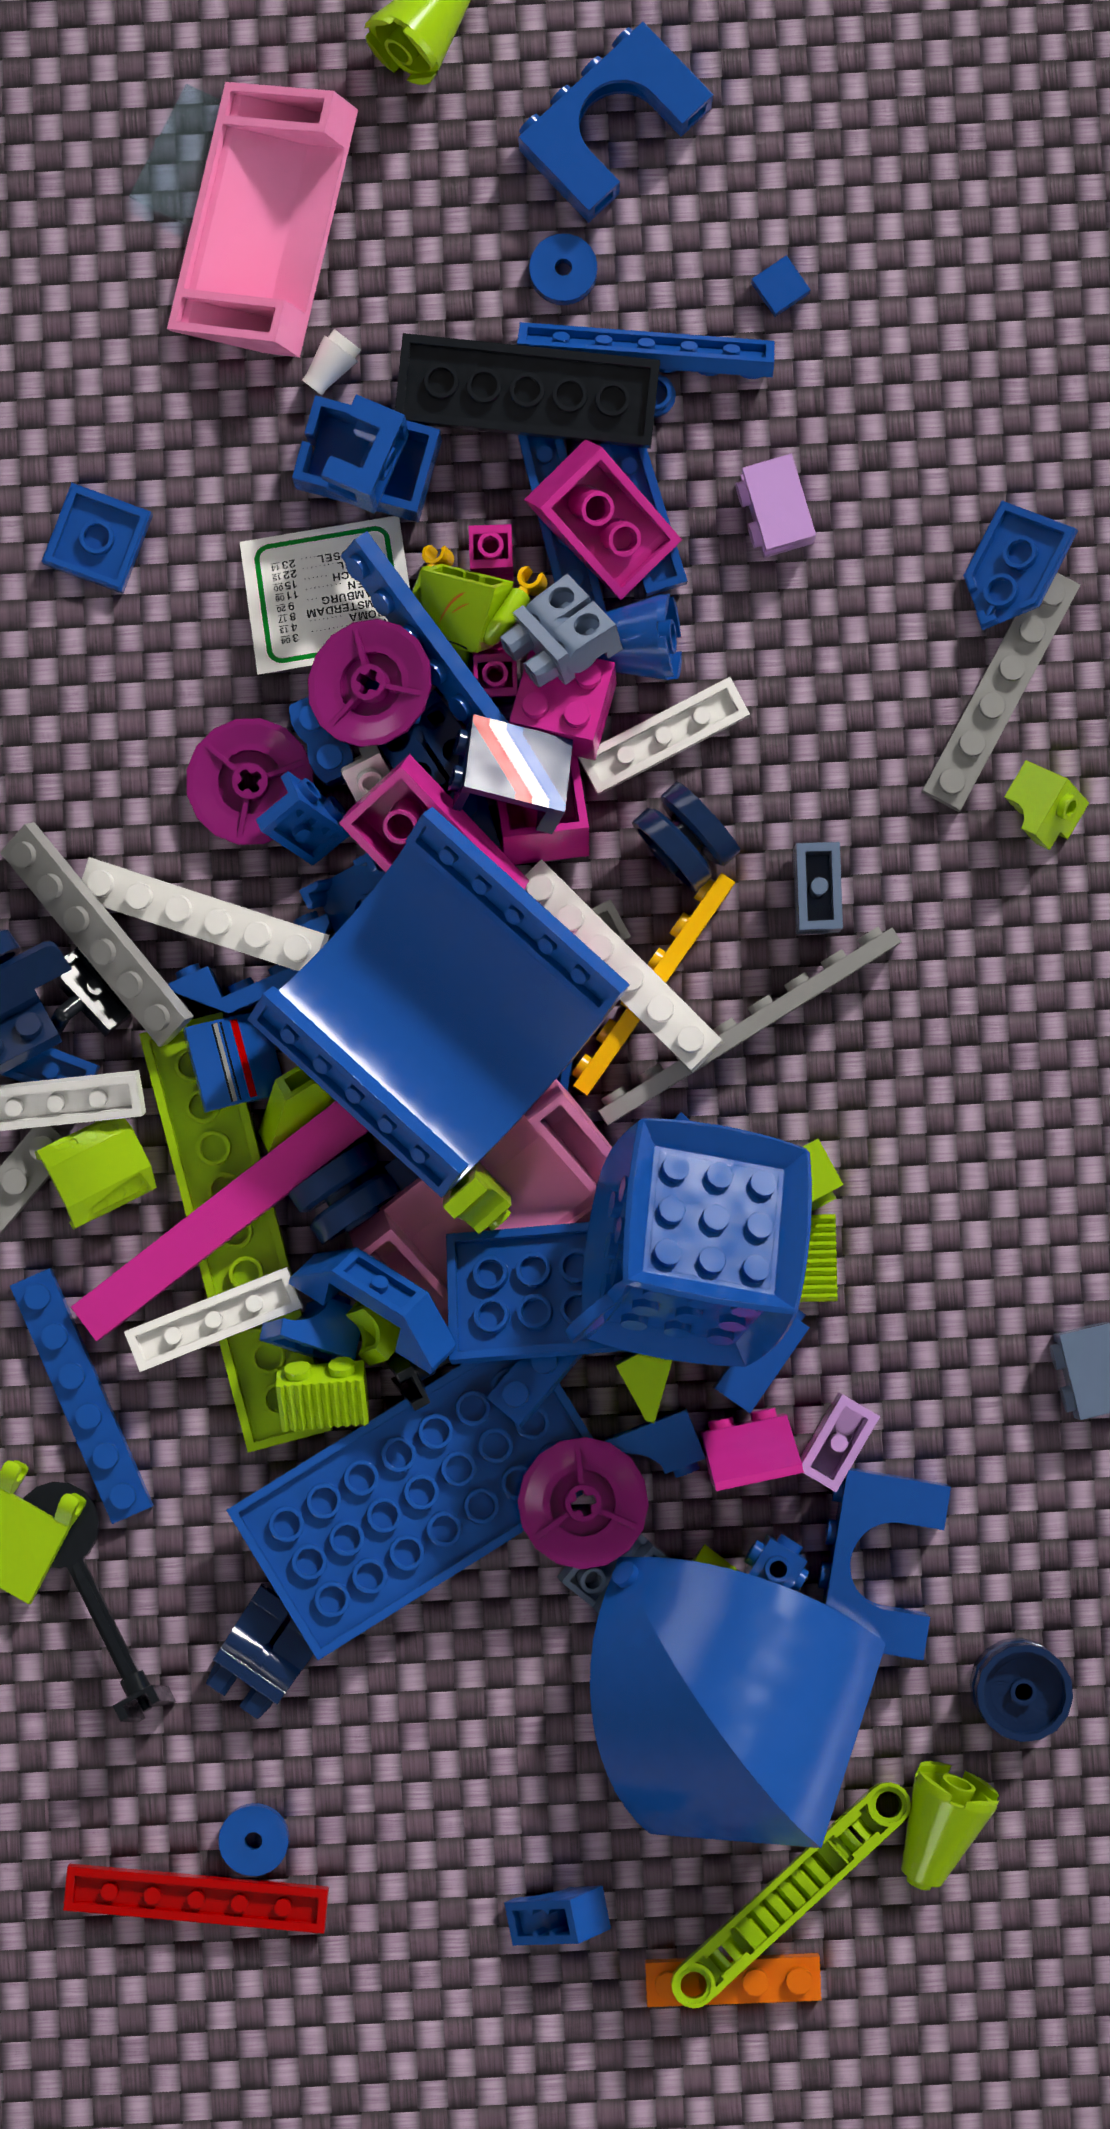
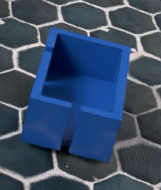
M315 395L305 429L308 442L302 441L292 475L296 489L345 502L327 494L326 488L329 482L322 479L321 473L330 456L360 467L364 452L368 444L371 443L355 436L354 428L358 419L349 415L351 405ZM406 420L409 436L376 511L419 523L442 439L440 429Z

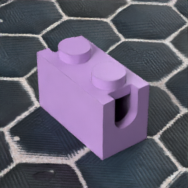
M792 453L743 467V474L740 475L741 481L736 482L735 486L741 507L749 506L753 522L748 523L747 526L753 547H761L763 556L766 558L813 544L816 533Z
M838 1392L800 1457L804 1474L837 1492L880 1416Z

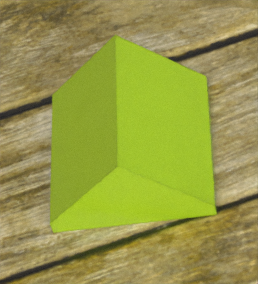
M630 1353L614 1362L645 1420L655 1423L673 1360Z

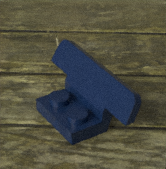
M42 942L0 964V1075L63 1042L35 991L36 988L72 970L67 959L54 942Z

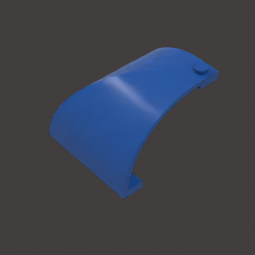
M619 1557L598 1615L590 1662V1699L594 1732L603 1765L616 1794L636 1822L650 1834L822 1848L886 1643L839 1611L800 1592L754 1575L690 1560L660 1557Z

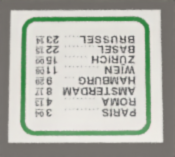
M390 516L240 542L257 675L312 666L315 655L330 636L353 622L373 619L389 622L385 616L376 611L371 602V597L361 583L352 578L348 573L341 555L355 538L368 531L410 588L399 517Z

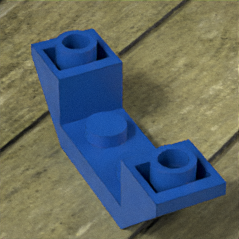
M313 911L293 921L294 924L327 935L330 934L332 929V923L327 913L319 916L317 911ZM199 963L177 971L175 973L177 980L168 983V985L176 995L234 1016L255 1007L262 994L272 986L280 990L299 971L277 964L268 969L269 977L255 983L252 977L241 980L229 986L228 989L231 994L224 996L213 970L208 966L201 969Z
M358 1247L314 1254L289 1279L288 1284L323 1306L341 1290L401 1328L395 1352L429 1374H432L456 1348L457 1343L429 1292Z

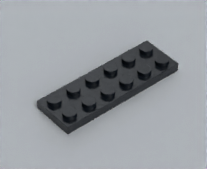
M403 333L395 411L404 414L407 421L428 426L581 442L588 440L592 443L651 449L660 360Z

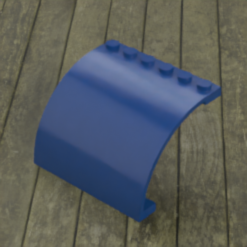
M431 807L421 815L407 837L406 845L350 918L280 990L272 986L263 993L247 1020L442 1198L498 1144L545 1093L596 1032L630 984L434 807Z

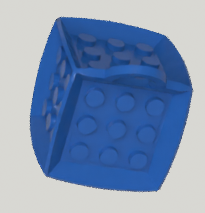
M642 1118L632 1125L612 1147L602 1167L597 1183L584 1255L582 1314L565 1330V1334L571 1342L576 1343L586 1338L617 1349L651 1357L718 1366L746 1367L766 1355L782 1340L789 1330L798 1312L802 1295L811 1232L812 1177L810 1152L804 1147L774 1137L709 1123Z

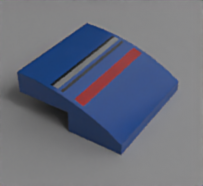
M251 1013L183 1028L204 1113L242 1103L267 1099L270 1097L275 1079L282 1076L275 1046L247 1020Z

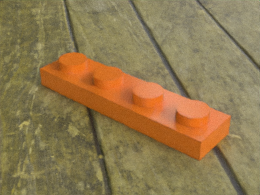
M819 1953L760 1955L706 2005L822 2001ZM725 1956L730 1962H733L731 1956ZM686 1958L645 1959L647 2007L683 2006L677 2001L672 1992L671 1978L677 1966ZM697 1972L687 1973L681 1980V1990L687 1996L694 1997L700 1995L706 1985L704 1976Z

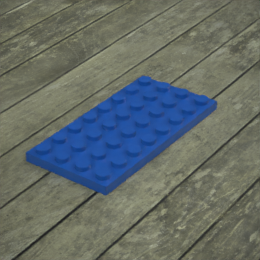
M519 1359L461 1364L425 1386L430 1400L429 1404L415 1411L404 1399L370 1420L369 1424L357 1428L226 1510L317 1660L325 1657L524 1532L521 1525L518 1497L523 1476L536 1457L559 1441L582 1437L593 1439L560 1383L521 1428L486 1398ZM581 1490L575 1493L576 1498L583 1494Z

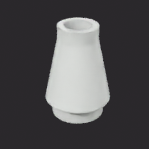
M334 329L328 337L324 335L313 361L302 380L319 394L323 395L334 382L358 362L355 358L361 349Z

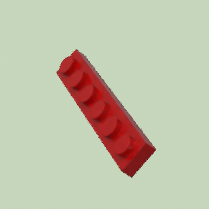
M70 1863L67 1866L63 1911L324 1934L329 1886Z

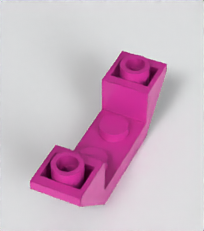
M512 524L468 526L470 571L514 582ZM501 641L492 648L478 653L473 652L474 676L489 697H516L518 692L517 661H513L505 652Z

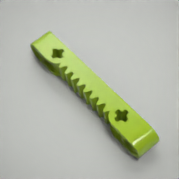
M884 1782L874 1785L828 1827L822 1848L807 1847L734 1916L677 1966L671 1978L672 1992L677 2001L685 2007L700 2008L716 1997L906 1820L911 1809L910 1797L906 1790L898 1784ZM884 1792H892L896 1795L899 1802L898 1811L891 1817H883L876 1809L877 1798ZM849 1826H851V1828L859 1835V1837L862 1839V1842H860L848 1829ZM722 1946L733 1958V1962H730L718 1947ZM689 1972L700 1973L705 1978V1989L698 1996H687L681 1990V1980Z

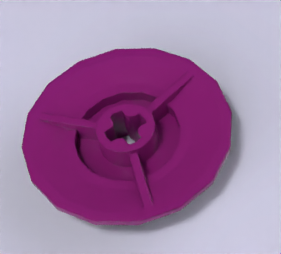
M380 619L353 622L331 635L315 655L308 677L309 704L319 725L338 741L359 747L387 744L408 732L424 712L432 688L430 661L420 641L401 625ZM368 680L377 681L380 684L376 691L373 689L368 690L365 685Z
M262 718L235 719L214 728L196 746L186 770L187 797L196 818L215 836L237 845H264L273 841V839L261 832L256 819L288 793L281 776L289 771L300 780L307 778L313 783V769L303 744L285 727ZM248 772L252 777H256L259 774L262 777L257 782L260 789L255 793H252L250 789L240 790V787L244 785L242 776Z
M588 1437L559 1441L540 1453L524 1474L518 1497L521 1525L535 1549L556 1564L578 1569L608 1565L628 1552L644 1529L649 1506L645 1479L631 1457L609 1442ZM580 1490L584 1496L592 1495L594 1498V1503L588 1506L590 1513L587 1515H583L581 1510H572L571 1503L577 1500L575 1493Z

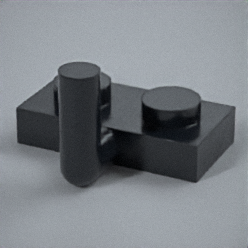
M76 947L65 956L72 970L53 979L69 999L56 1008L50 1019L61 1036L69 1020L82 1011L106 1037L133 1014L79 948Z

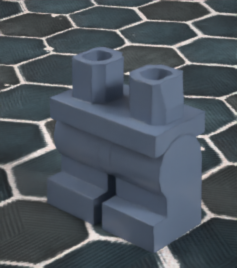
M568 573L528 603L526 608L522 605L513 612L516 625L500 637L503 649L513 661H517L531 650L536 653V655L524 662L523 665L529 678L538 688L556 677L566 685L575 679V673H580L589 668L602 654H605L609 659L623 650L616 624L594 601L591 602L590 596Z

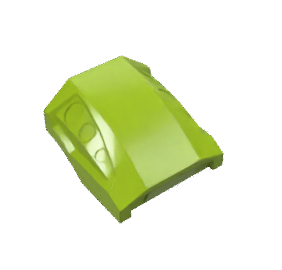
M125 1118L96 1121L34 1152L37 1159L41 1160L47 1169L71 1219L69 1223L73 1230L157 1188L152 1166L132 1126Z

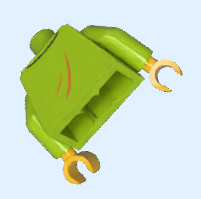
M427 545L422 550V558L427 563V566L421 567L412 592L466 666L469 667L470 652L478 653L498 644L501 641L500 637L516 624L513 612L522 605L526 608L528 603H530L529 595L537 596L542 593L547 587V578L541 572L535 582L527 584L533 571L530 566H524L520 568L517 574L520 586L513 588V581L453 567L454 555L445 545L441 548V553L438 557L437 549L432 545Z

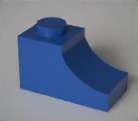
M335 1295L324 1306L317 1301L307 1303L305 1312L297 1320L282 1318L263 1323L259 1340L329 1363L337 1357H349L355 1360L361 1332L346 1316L352 1308V1305H350L351 1300L341 1295Z
M686 1408L656 1418L655 1423L646 1422L605 1438L606 1442L613 1444L625 1454H638L653 1459L662 1466L665 1474L673 1471L675 1478L700 1469L698 1461L706 1459Z
M603 1886L568 1887L556 1892L518 1897L504 1902L513 1946L579 1944L611 1929Z

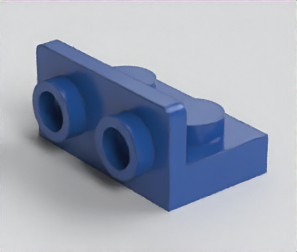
M287 771L281 776V779L288 793L260 815L256 821L261 832L313 866L350 836L339 824L346 811L333 796L326 798L320 794L316 786L309 779L304 778L300 780Z

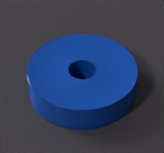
M561 233L545 238L537 245L530 258L529 273L532 286L544 300L556 305H570L581 301L591 292L597 279V259L594 251L586 241L572 234ZM565 263L572 270L567 275H559L555 269L559 264Z
M260 1803L246 1804L232 1811L224 1821L219 1833V1849L222 1858L231 1869L246 1876H260L274 1870L282 1862L289 1846V1830L284 1818L272 1807ZM252 1832L258 1833L262 1838V1844L252 1847L247 1843L246 1836Z

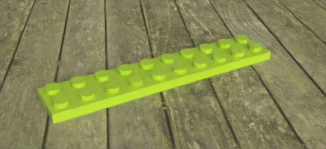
M223 1012L193 1019L185 1027L223 1019L225 1015ZM183 1029L169 1044L161 1047L156 1044L147 1032L140 1033L139 1037L187 1217L262 1159L248 1103L204 1113ZM275 1206L199 1263L207 1298L285 1267L289 1268L292 1276ZM298 1309L296 1311H293L271 1321L282 1318L289 1320H297L303 1314L302 1309ZM262 1324L219 1341L248 1453L333 1430V1428L329 1429L327 1427L323 1429L315 1428L313 1430L307 1428L304 1431L298 1429L295 1432L292 1430L287 1432L281 1430L276 1391L277 1367H285L288 1363L296 1360L307 1361L309 1364L316 1363L312 1357L260 1341Z

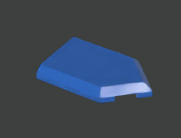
M1001 501L963 575L982 630L1040 607L1078 532L1076 528Z

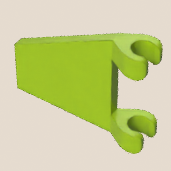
M8 1460L0 1471V1588L23 1602L32 1604L71 1526L83 1511L86 1499L77 1493L64 1494L58 1504L55 1517L13 1494L27 1475L28 1466L19 1460Z

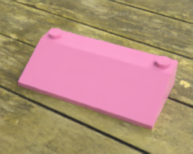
M225 82L167 326L168 330L261 353L300 358L358 113L357 108L335 91Z
M557 1079L516 1125L480 1161L511 1195V1206L508 1208L511 1214L494 1230L590 1221L599 1176L612 1146ZM418 1178L383 1205L377 1214L350 1231L349 1235L353 1247H358L429 1292L448 1327L446 1234L474 1232L475 1230L462 1219H454L443 1208V1197L441 1198L422 1179Z

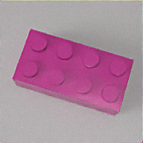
M410 754L352 806L339 822L366 853L387 872L406 845L405 841L421 815L429 808L434 807L524 890L529 882V879L462 809L461 811L452 809L453 799Z

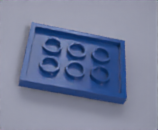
M589 1222L486 1230L480 1234L476 1231L446 1234L448 1329L457 1343L455 1350L449 1355V1361L452 1364L625 1351L586 1338L572 1343L565 1334L567 1327L582 1314L583 1266Z

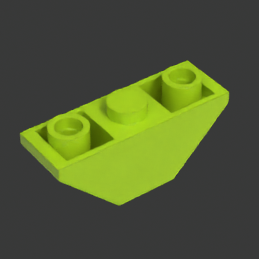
M298 1066L274 1081L258 1132L268 1153L335 1102L325 1090Z

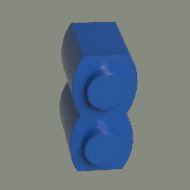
M309 696L289 706L291 724L297 735L307 745L308 760L314 773L331 789L345 783L346 781L342 776L341 769L355 761L354 758L356 756L348 743L338 741L319 725L309 704Z

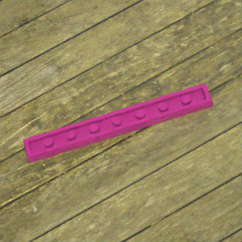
M335 1101L71 1306L72 1310L95 1341H100L369 1131Z

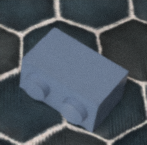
M840 842L796 843L793 848L796 934L839 933L843 929Z
M1101 1322L1053 1334L1056 1344L1050 1345V1353L1055 1369H1062L1066 1386L1060 1387V1393L1065 1411L1067 1413L1073 1411L1074 1418L1078 1420L1109 1414L1110 1323Z

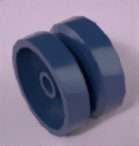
M676 781L661 795L662 807L673 822L660 811L647 808L632 822V825L657 860L671 874L675 875L683 884L696 893L712 878L711 868L700 852L713 863L725 866L740 853V847L705 804L682 783Z
M366 1141L345 1152L288 1193V1196L301 1213L311 1212L324 1203H327L329 1206L318 1214L310 1225V1228L322 1245L343 1232L349 1233L377 1214L381 1206L401 1192L388 1173H380L364 1183L360 1181L363 1176L376 1167L379 1160Z
M1024 1638L1003 1639L986 1648L974 1664L970 1678L971 1699L980 1716L1001 1736L1019 1742L1041 1740L1057 1731L1068 1717L1073 1701L1071 1677L1063 1663L1040 1643ZM1022 1683L1029 1686L1028 1692L1021 1691L1022 1697L1017 1698L1015 1695L1016 1687Z

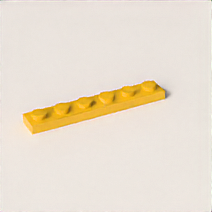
M722 872L716 881L710 879L698 890L694 899L699 901L700 904L691 917L683 912L669 932L675 937V940L668 950L664 951L659 947L647 965L665 983H667L733 888L735 881ZM622 1001L620 1004L627 1009L618 1022L610 1018L596 1037V1040L602 1043L593 1058L585 1053L571 1073L572 1076L577 1078L573 1088L586 1097L640 1022V1019Z

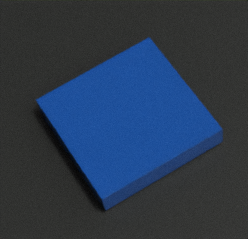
M71 483L42 563L48 567L124 594L153 513Z

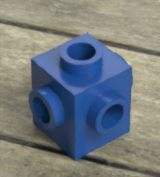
M768 1534L763 1542L756 1540L743 1561L748 1564L745 1570L747 1574L777 1583L797 1592L809 1574V1571L804 1569L808 1561L800 1554L803 1547L783 1534H780L777 1540ZM775 1561H782L786 1566L784 1574L779 1577L771 1575L769 1571L770 1565Z

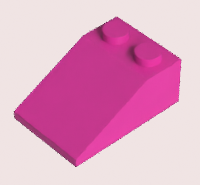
M584 440L524 499L546 526L620 600L682 541L601 446L588 440Z
M571 755L566 810L553 834L536 830L538 810L495 800L501 850L514 865L539 862L541 859L543 861L589 856V823L577 756Z
M773 1407L751 1412V1420L734 1424L733 1416L708 1421L709 1429L700 1431L710 1481L716 1491L804 1473L789 1420L785 1413L777 1415L776 1409Z

